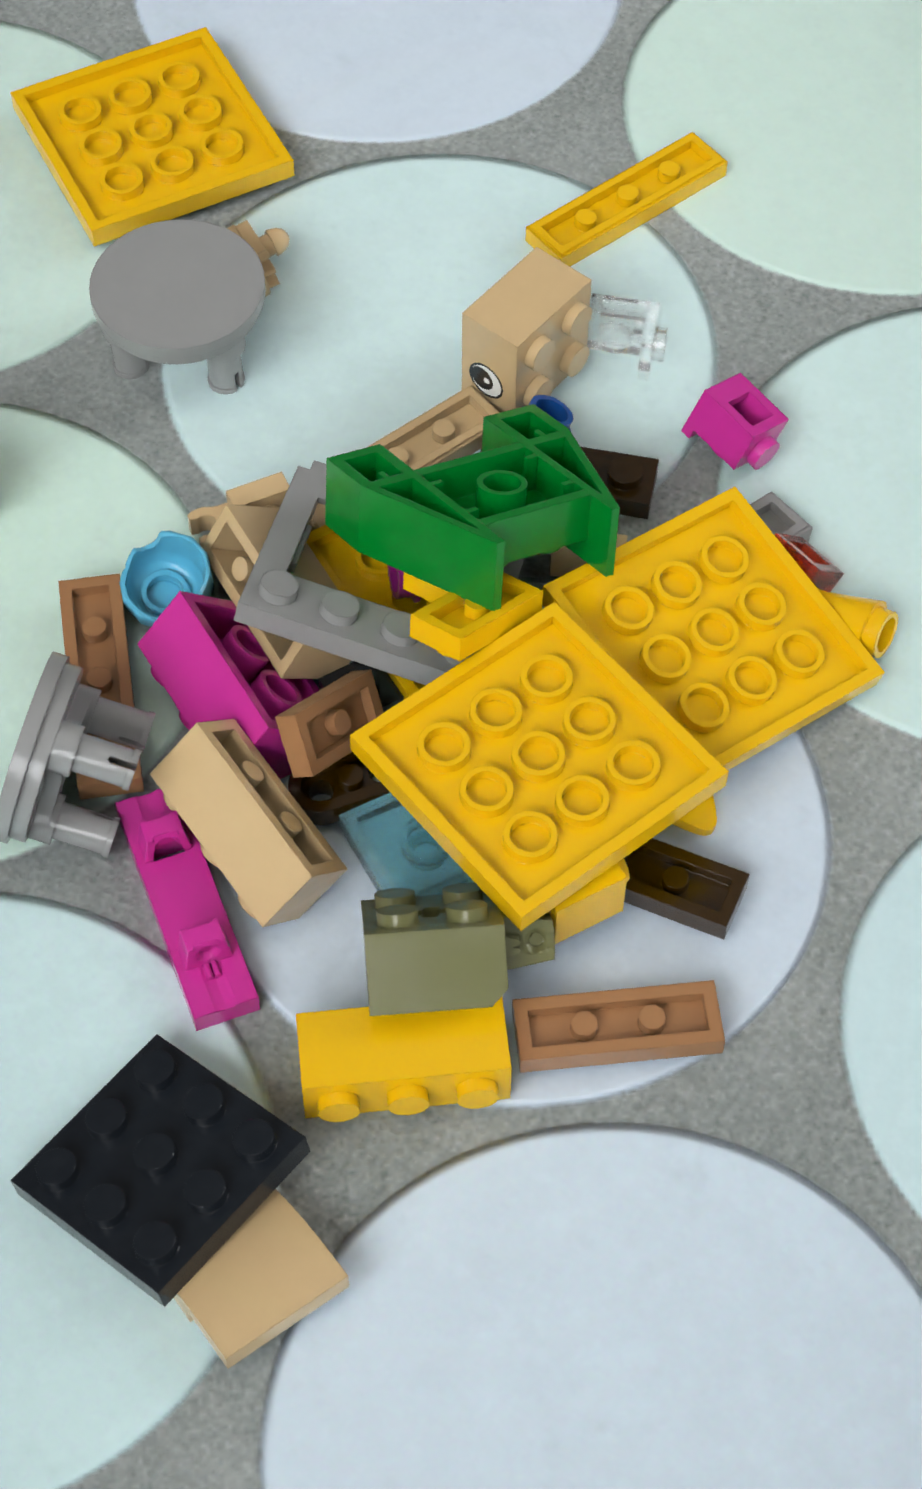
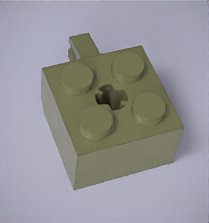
M475 883L448 885L442 888L441 895L415 896V891L408 888H390L376 892L374 894L375 899L361 900L370 1016L493 1007L509 989L507 970L555 960L554 927L550 913L544 914L520 931Z

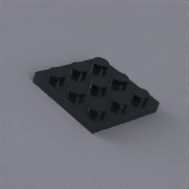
M156 1034L10 1181L19 1196L165 1307L311 1151L304 1135Z

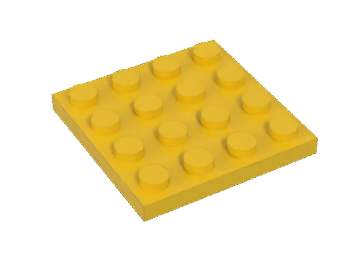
M206 27L10 92L13 109L94 247L120 238L124 234L144 225L171 220L295 176L293 158Z
M735 486L617 547L614 575L605 577L586 563L543 585L542 605L544 607L553 602L559 605L727 770L732 769L877 685L885 673Z
M555 602L350 734V750L520 931L724 788L729 773L710 752Z

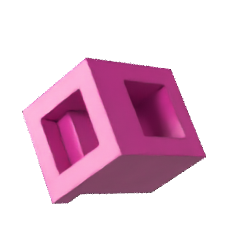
M740 372L704 390L681 431L688 438L698 434L712 448L714 453L723 459L733 470L746 463H749L757 470L768 463L777 453L780 444L776 439L789 419Z

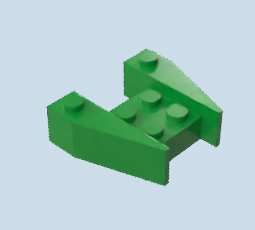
M534 404L483 417L481 452L413 470L381 444L326 459L325 525L356 551L445 591L455 593L461 596V598L468 599L488 610L501 609L503 570L509 562L540 553H553L563 546H566L605 577L614 575L620 507L569 428Z

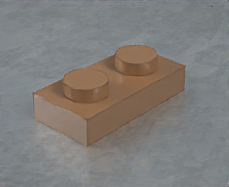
M371 669L351 671L275 717L293 778L313 777L352 752L350 750V734L384 713Z

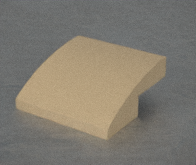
M275 1189L176 1294L174 1299L190 1322L195 1321L222 1362L229 1369L349 1287V1277L306 1221Z

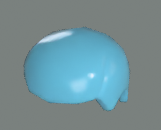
M161 531L152 543L141 548H133L119 581L125 608L140 624L148 627L153 625L179 591L211 597L214 590L208 553L193 537L173 531Z

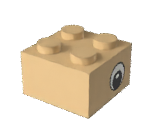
M538 247L533 249L462 313V390L472 385L499 412H504L529 405L531 399L536 395L550 396L552 391L567 376L573 377L577 375L586 364L590 352L589 347H587L588 326L592 316V308L590 307L592 280Z

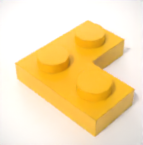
M404 572L403 589L430 603L411 614L409 637L435 649L439 654L459 662L542 610L543 590L503 572L501 609L494 611Z

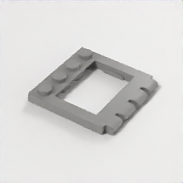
M314 460L310 469L298 466L238 601L234 621L423 685H427L464 661L465 659L459 662L453 658L445 657L435 649L409 637L410 613L398 611L289 573H294L310 536L312 526L309 524L318 503L326 505V464ZM525 558L509 562L504 567L503 572L518 579Z

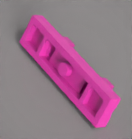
M157 789L146 795L135 796L116 802L115 807L117 816L121 818L120 824L192 1021L196 1031L260 1010L259 997L205 856L201 851L200 843L178 812L171 811L167 806L162 790ZM181 850H184V851H185V852H182V853H179V854H176V855H173V856H169V857H166V858H163V859L154 861V859H157V858H160V857H163V856H166V855H169V854H172V853H175V852H178V851H181Z

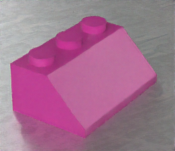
M179 591L137 643L151 665L152 676L160 685L165 687L179 710L181 722L187 729L190 730L198 722L235 719L279 779L291 775V768L275 717L320 689L313 679H281L248 625L234 621L236 606L232 601Z

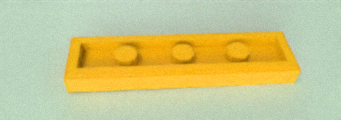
M691 132L526 227L525 241L534 249L538 247L566 265L572 266L726 176L728 161L695 133Z

